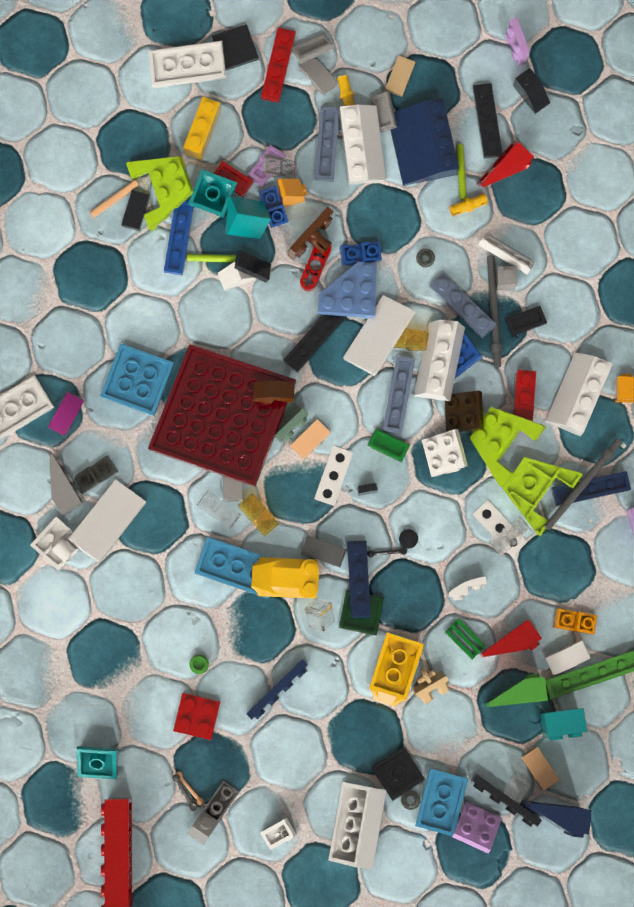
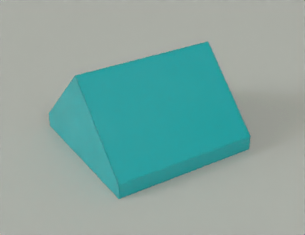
M201 170L188 205L224 218L227 213L228 197H234L237 182Z
M229 196L225 234L260 239L271 219L263 201Z
M77 746L78 777L117 780L119 749Z

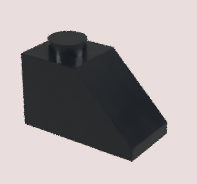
M528 68L515 78L513 87L534 114H537L550 104L541 81L531 68Z

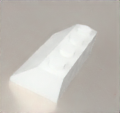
M351 105L340 107L339 113L349 185L385 181L386 176L377 106Z
M440 319L428 323L413 396L450 401L465 327L458 321Z
M574 353L545 422L581 436L588 424L612 363L596 356Z
M342 782L329 861L358 868L373 869L386 790Z

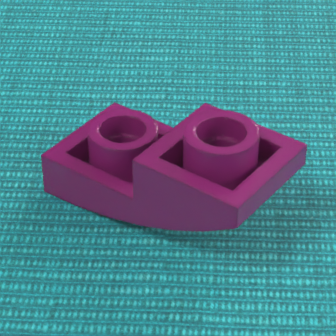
M67 392L48 427L65 436L85 400Z

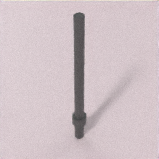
M493 255L487 256L491 319L496 323V327L492 330L491 353H493L494 368L501 367L502 344H500L495 258Z
M616 438L608 449L605 448L599 460L545 523L544 527L547 530H551L604 464L614 457V452L622 444L621 440Z

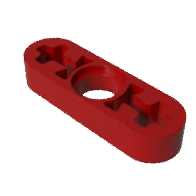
M331 246L322 254V258L318 256L320 251L316 247L313 248L300 279V286L304 291L310 292L316 288L330 256ZM313 261H319L321 268L313 270L310 264ZM310 273L314 274L312 277V283L314 284H310L308 287L305 286L304 280L309 279Z

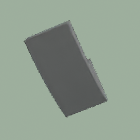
M307 536L301 554L340 568L346 549Z

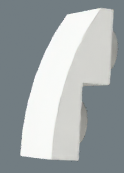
M486 576L458 585L447 594L448 598L453 597V601L463 600L464 596L469 594V587H471V591L483 589L482 586L487 584Z
M580 640L546 656L545 659L553 675H556L590 659L591 656L583 640Z

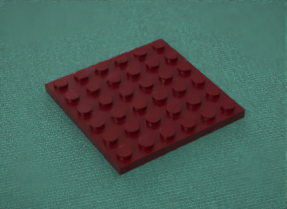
M190 344L148 450L256 487L288 402L273 400L272 404L253 401V385L256 382L285 381L296 384V379Z

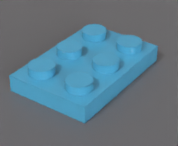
M429 769L415 826L453 836L468 778Z

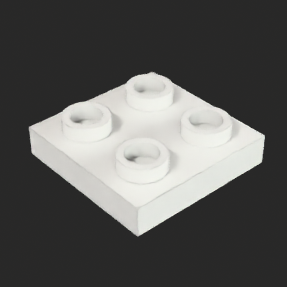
M458 429L422 440L431 477L456 472L468 466Z
M55 517L30 544L58 571L79 550L77 546L68 541L73 531L58 517Z

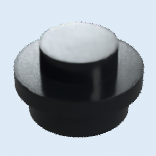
M411 529L404 530L399 536V542L402 547L411 549L417 545L418 535Z

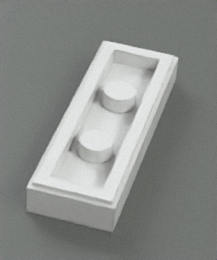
M488 234L484 236L479 244L512 266H517V269L525 274H528L535 264Z

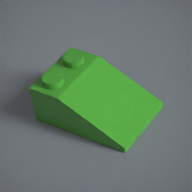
M539 673L525 675L526 679L520 680L486 702L485 707L547 701L545 677H540Z

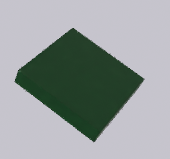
M346 590L339 628L377 636L384 597L370 595V618H351L350 591Z

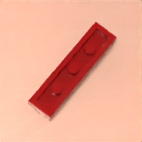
M279 27L277 29L261 94V99L276 103L280 101L296 31Z

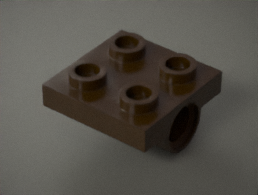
M482 391L451 394L450 401H445L446 432L458 429L459 432L484 429Z

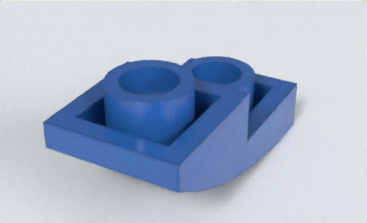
M277 186L258 191L260 199L263 201L271 218L269 221L270 227L273 228L288 223L289 221Z
M362 242L358 245L340 246L342 265H354L357 262L371 263L382 260L380 242Z

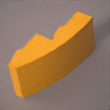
M557 608L553 628L594 635L597 615Z

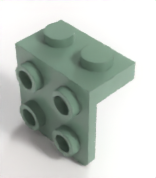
M294 401L293 403L288 402L275 438L280 443L284 439L288 441L294 435L293 430L297 426L301 428L308 421L306 418L308 412L304 408L301 409Z

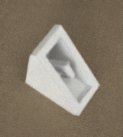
M235 262L218 272L224 291L257 278L234 269Z
M287 817L261 832L270 850L297 835Z

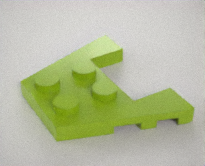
M177 156L126 163L131 179L135 180L149 173L160 207L144 215L150 231L156 230L158 225L163 220L165 221L175 208H178L194 193L182 157Z
M490 407L483 417L484 429L474 430L470 439L499 486L505 487L514 473L500 462L504 453L520 431H523L532 440L537 441L546 426L498 408Z
M524 457L510 480L503 487V490L535 532L541 536L546 529L544 525L548 520L534 511L537 504L555 478L574 488L583 474Z

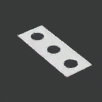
M336 446L332 447L314 498L315 500L335 506L353 452Z
M489 500L472 514L511 556L527 543L526 539Z

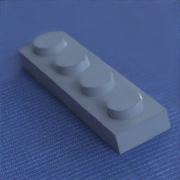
M320 107L315 181L334 182L339 118L338 107Z
M444 273L430 284V288L482 339L496 327V323Z
M396 356L383 431L402 434L415 359Z

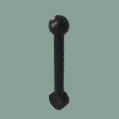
M402 547L399 550L376 552L369 550L367 555L370 558L374 557V555L397 553L405 555L407 548Z

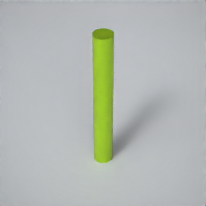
M458 144L456 145L459 165V199L463 201L464 198H467L464 145Z
M187 254V261L235 262L236 255Z

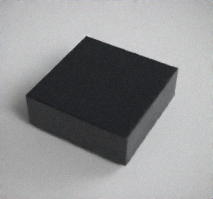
M375 483L357 487L358 496L377 493L378 491L377 484Z

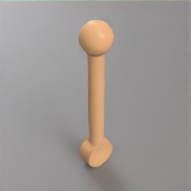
M181 772L175 773L180 776V781L197 800V804L203 805L204 799L195 793L183 778V774Z

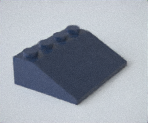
M443 97L423 101L395 111L398 127L390 131L402 185L406 186L458 175L459 165Z
M522 800L523 806L555 827L564 830V834L584 838V834H590L592 810L576 806Z

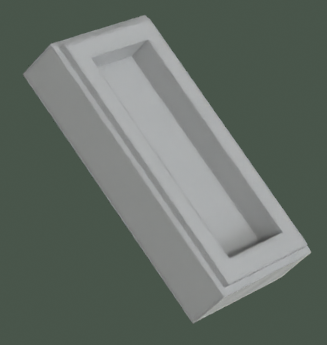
M324 32L292 47V52L300 64L334 48Z
M385 91L371 96L372 105L377 106L380 133L397 128L390 92Z

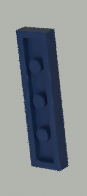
M627 471L593 478L573 503L630 491L631 486ZM567 484L552 487L555 506H560L574 488Z
M347 541L351 618H370L367 541Z
M302 659L247 713L248 717L251 720L253 718L258 720L266 712L264 708L268 704L272 706L280 698L278 694L282 690L287 692L294 685L291 681L295 677L300 679L308 671L306 669L308 664Z

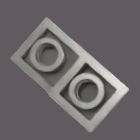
M315 57L298 65L299 71L311 80L312 86L322 95H325L338 85L334 77Z

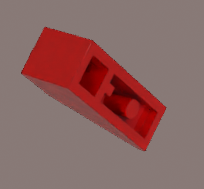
M513 141L476 184L485 187L521 172L523 169L526 170L532 164L531 160L534 156L518 141Z
M526 620L482 652L480 656L483 658L525 651L528 648L532 651L540 645L538 641L542 637L531 622Z

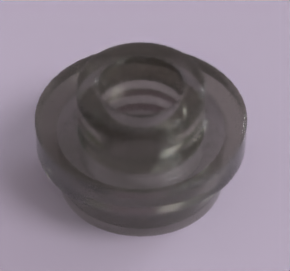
M421 249L417 253L416 261L421 267H430L435 261V254L430 249ZM428 256L429 260L423 261L422 257Z
M410 790L401 796V804L407 810H414L420 804V796L416 791ZM409 796H412L414 798V802L412 804H409L407 802V798Z

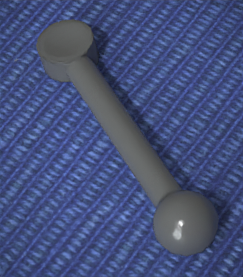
M177 774L173 775L172 779L178 784L190 804V810L195 811L197 804L192 802L180 782V776Z

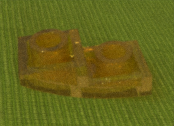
M406 328L393 348H406L408 351H426L429 333L427 331Z
M253 493L238 505L248 520L254 524L264 537L279 525Z

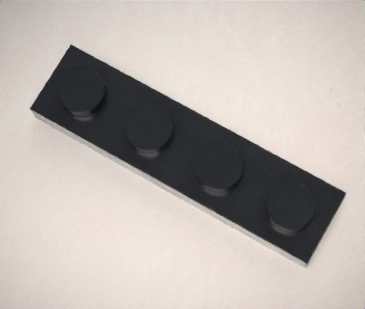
M492 83L473 85L483 159L500 157L502 147Z
M323 315L283 361L298 373L348 316Z
M475 774L471 779L474 782V788L482 793L484 790L491 794L489 798L497 804L502 802L507 805L505 809L514 816L517 813L523 817L521 821L532 827V825L538 827L542 820L479 775Z

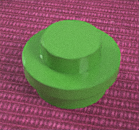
M195 655L191 658L189 666L194 673L203 674L209 668V661L203 655Z

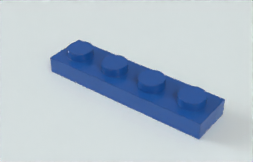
M185 200L178 208L174 209L164 273L183 275L194 207L188 205L189 200Z

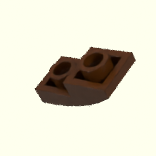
M285 381L256 382L253 385V401L272 404L273 400L293 403L295 383Z

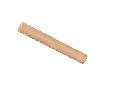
M133 180L89 213L95 218L130 193L131 190L137 188L139 184L136 180Z

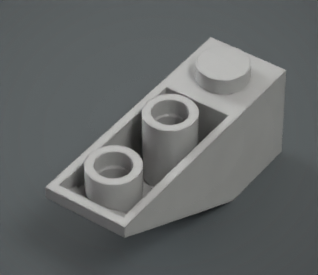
M50 454L51 498L61 515L66 516L84 505L81 501L84 497L79 489L74 490L71 485L74 481L69 473L65 474L62 470L64 464L59 456L55 458L53 454Z
M223 781L192 825L188 835L204 845L239 791Z

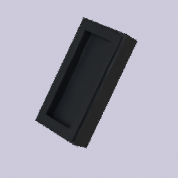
M131 190L121 224L122 227L140 231L150 194Z
M241 250L236 252L234 269L265 283L269 281L270 263Z
M541 306L505 319L511 337L547 324Z

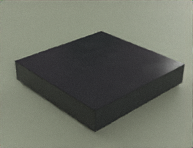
M247 24L212 35L213 42H223L226 71L259 60Z
M404 746L371 767L392 801L425 781L424 776Z

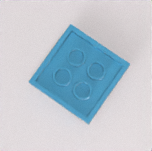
M120 343L100 397L155 416L174 367V362Z

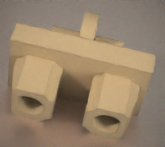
M424 669L421 670L423 676L416 679L419 684L412 688L416 696L425 704L434 699L430 691L437 688L441 695L450 690L447 683L449 680L443 671L437 674L434 670L426 673Z

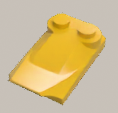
M259 557V560L252 564L251 588L257 592L258 596L316 598L319 581L318 560Z
M388 632L386 633L369 686L373 700L395 707L402 701L407 700L424 644Z

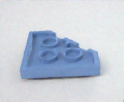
M357 262L319 293L318 314L374 318L377 263Z

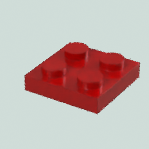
M182 693L173 731L212 740L221 702Z

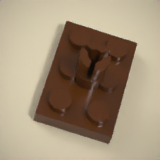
M327 207L290 247L288 256L292 260L296 257L300 258L306 252L309 243L316 247L321 254H324L332 245V242L326 239L320 231L321 229L325 231L331 225L333 210Z

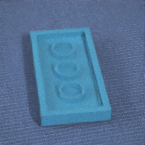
M207 537L195 574L258 595L251 588L252 564L256 563L259 557L265 556Z

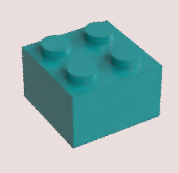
M584 708L540 714L543 737H548L549 741L561 740L563 735H568V738L582 737V732H587Z

